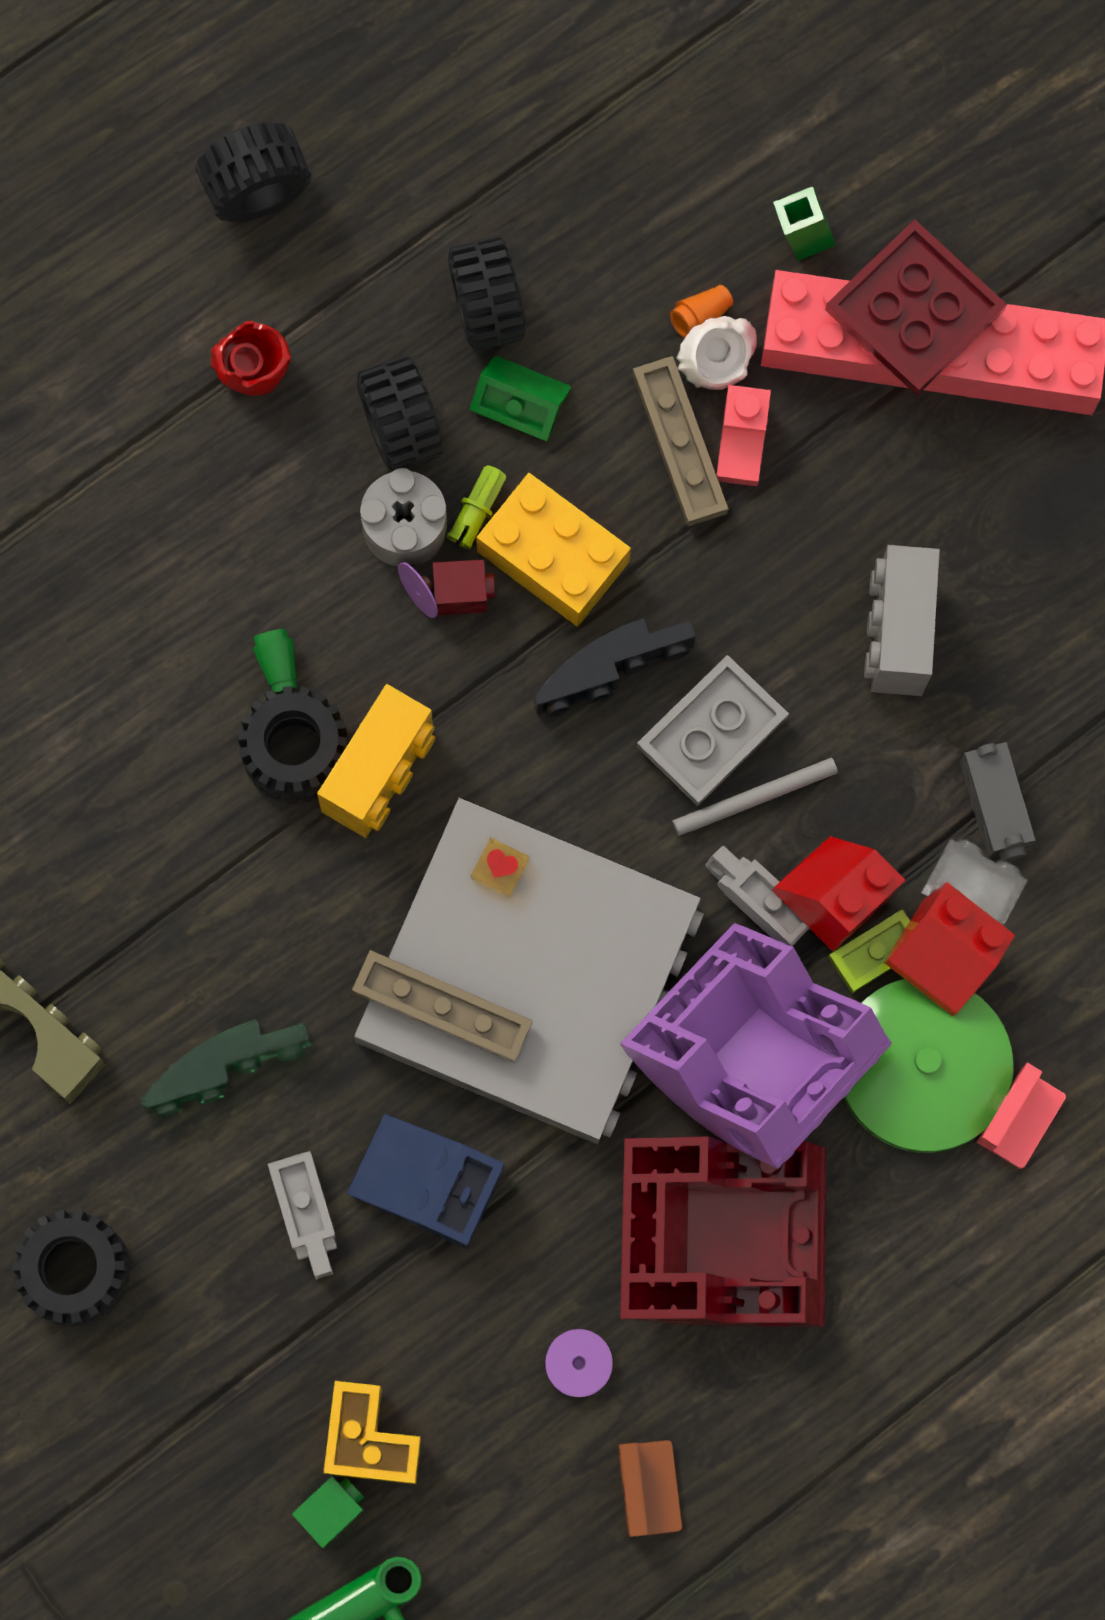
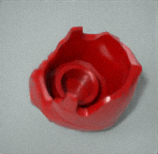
M254 321L243 322L230 332L227 337L222 338L218 344H215L211 350V367L217 373V377L223 385H226L227 388L250 396L270 394L285 376L289 368V362H291V354L285 338L274 328L254 323Z

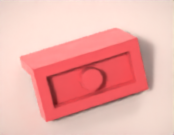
M1028 1062L1020 1069L1011 1084L1009 1093L1003 1099L991 1123L977 1140L978 1144L1019 1169L1025 1167L1066 1099V1095L1040 1079L1042 1071Z

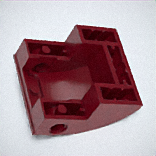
M711 1137L624 1139L620 1319L694 1325L825 1327L826 1147L803 1141L794 1151L793 1155L777 1169L742 1152L729 1143Z

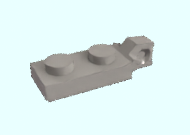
M721 846L710 857L705 867L719 880L717 883L718 887L771 938L793 947L810 929L772 891L779 881L757 860L754 859L750 862L744 857L739 860L725 846Z
M311 1151L269 1163V1171L291 1246L296 1251L298 1260L309 1257L316 1279L332 1275L333 1271L327 1251L337 1249L334 1239L336 1235Z

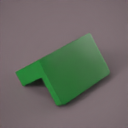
M494 356L480 375L469 410L547 442L552 435L560 408L568 397L571 386L499 356Z

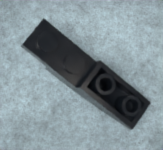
M642 618L599 637L563 663L545 682L535 696L534 708L536 714L539 715L547 712L548 716L560 715L571 710L573 703L588 699L589 703L601 702L613 696L612 691L618 689L619 676L617 672L623 670L624 674H633L647 668L650 661L664 657L665 661H673L686 656L689 653L688 649L693 648L696 637L691 622L687 621L649 633L645 620Z

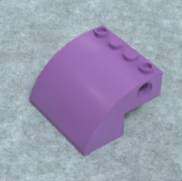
M736 923L720 937L620 1043L623 1050L633 1059V1062L689 1116L733 1147L777 1169L793 1155L797 1147L822 1123L823 1119L838 1102L849 1094L851 1088L870 1067L878 1062L879 1057L892 1044L871 1007L813 983L794 947Z

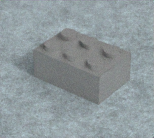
M887 545L883 559L876 558L875 570L871 572L869 594L870 596H877V600H873L872 611H869L867 622V637H874V641H871L869 653H866L864 678L871 679V692L922 696L932 676L940 549Z

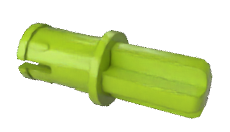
M488 465L482 469L468 498L464 497L461 500L464 506L451 531L446 536L451 542L456 543L463 530L466 529V533L459 546L469 550L472 548V544L486 517L491 518L493 512L490 509L506 480V475L501 470Z

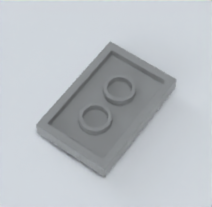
M727 655L637 742L636 747L689 799L699 806L788 718L789 713Z

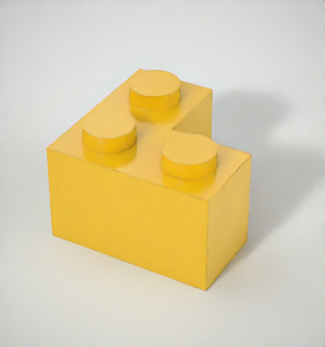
M335 1381L324 1473L327 1475L416 1484L421 1438L377 1432L382 1393L380 1386Z

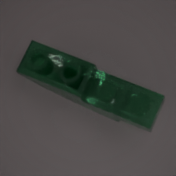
M254 1019L208 1039L175 1062L151 1086L141 1099L143 1109L147 1114L155 1112L156 1117H164L181 1111V1104L195 1099H198L199 1104L214 1102L224 1097V1090L232 1088L227 1071L235 1069L236 1074H245L261 1068V1061L278 1056L279 1061H287L302 1056L304 1054L303 1048L311 1046L304 1022L262 1035L260 1025L257 1019Z

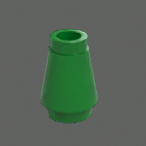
M287 629L272 630L254 636L255 647L252 648V651L271 690H274L275 694L283 693L282 687L292 686L293 690L297 689L294 640L288 637Z

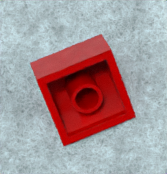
M830 836L781 880L772 891L834 952L882 908L906 880L875 849Z
M946 882L921 902L884 963L950 1015L954 1016L997 967L1015 934Z

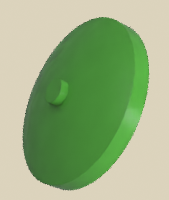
M905 979L890 983L867 997L862 1004L873 1009L892 1044L879 1057L878 1062L868 1069L851 1088L849 1094L844 1097L847 1107L858 1123L880 1141L897 1149L916 1153H936L951 1150L966 1144L981 1134L989 1126L1003 1099L1009 1093L1013 1078V1054L1009 1037L993 1009L974 993L959 1012L952 1016Z

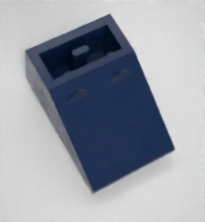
M384 1114L347 1195L468 1250L505 1170V1163L464 1144Z

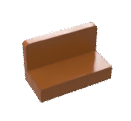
M664 1440L618 1445L628 1537L680 1531L682 1529L672 1442Z

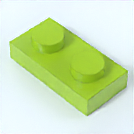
M903 909L828 956V959L851 994L891 970L884 962L910 922Z

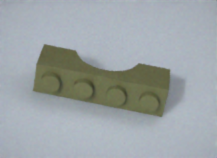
M0 959V1010L15 1012L31 1022L36 1032L38 1043L37 1056L32 1070L71 1104L106 1065L98 1056L103 1049L84 1032L78 1038L65 1027L70 1020L53 1004L44 1009L37 1003L33 997L38 992L20 975L12 981L1 971L6 963Z

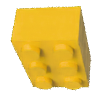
M530 473L525 476L476 537L477 553L577 627L628 565L631 547Z
M386 683L317 793L322 813L364 838H367L372 829L379 831L391 809L387 805L393 794L401 795L413 776V772L409 771L417 756L424 759L436 739L432 735L435 729L432 722V710Z

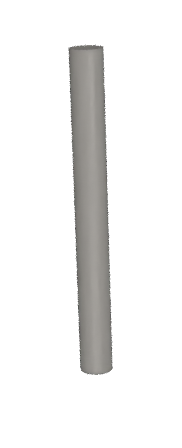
M828 758L672 820L674 829L678 836L684 835L838 773L834 760Z

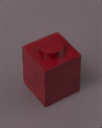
M484 560L433 563L434 594L438 615L487 613V599H495L494 575L493 573H485Z

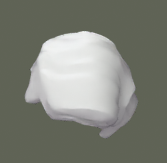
M722 316L718 319L709 318L705 320L703 324L694 326L681 343L680 351L676 358L680 362L678 370L686 376V381L693 383L696 388L703 387L711 390H723L728 388L729 385L738 383L747 376L749 359L756 348L757 335L755 329L749 321L742 318L734 320L731 317Z

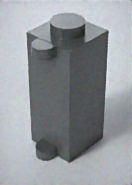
M1007 742L996 745L995 743H990L976 750L965 752L959 763L987 859L1000 857L1001 862L1005 863L1025 857L1027 855L1025 850H1029L1036 840Z

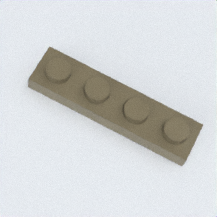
M673 356L633 368L632 374L687 527L727 514V503Z
M371 950L352 989V993L513 1063L516 1062L533 1024V1020Z

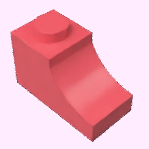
M734 385L728 386L716 473L719 482L758 486L771 390Z

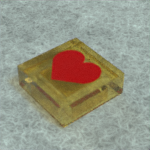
M490 837L471 874V879L510 898L530 860V856Z

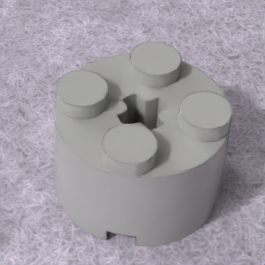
M399 468L378 478L367 489L360 509L362 529L368 548L378 559L393 566H398L401 562L415 566L427 562L438 553L445 541L447 513L444 497L433 481L422 474L405 468ZM407 515H409L412 517L411 522H408L405 519L401 520L399 523L397 522L398 516L406 517Z

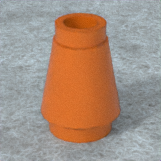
M718 285L715 288L676 302L675 309L670 312L673 327L685 339L694 326L703 324L709 318L718 319L734 304L732 295L725 286Z

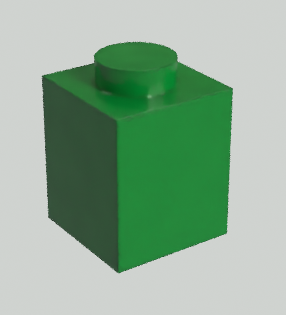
M813 186L773 202L784 235L797 261L836 246L827 217Z
M332 1476L292 1515L313 1539L325 1549L364 1512V1509L358 1504L364 1496L347 1478L339 1483Z

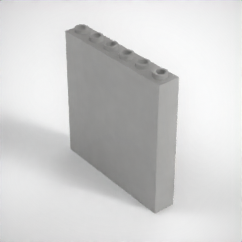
M458 798L389 958L533 1020V1024L516 1062L513 1063L369 1001L355 1033V1041L357 1044L598 1145L602 1135L611 1137L620 1116L619 1112L613 1110L619 1094L628 1097L637 1076V1072L630 1070L633 1059L627 1055L620 1043L669 992L664 990L669 975L672 974L678 977L688 954L680 950L687 934L695 937L704 916L703 912L697 910L701 898ZM494 849H499L503 851L505 857L514 856L518 861L517 870L513 874L494 878L487 863L488 854Z

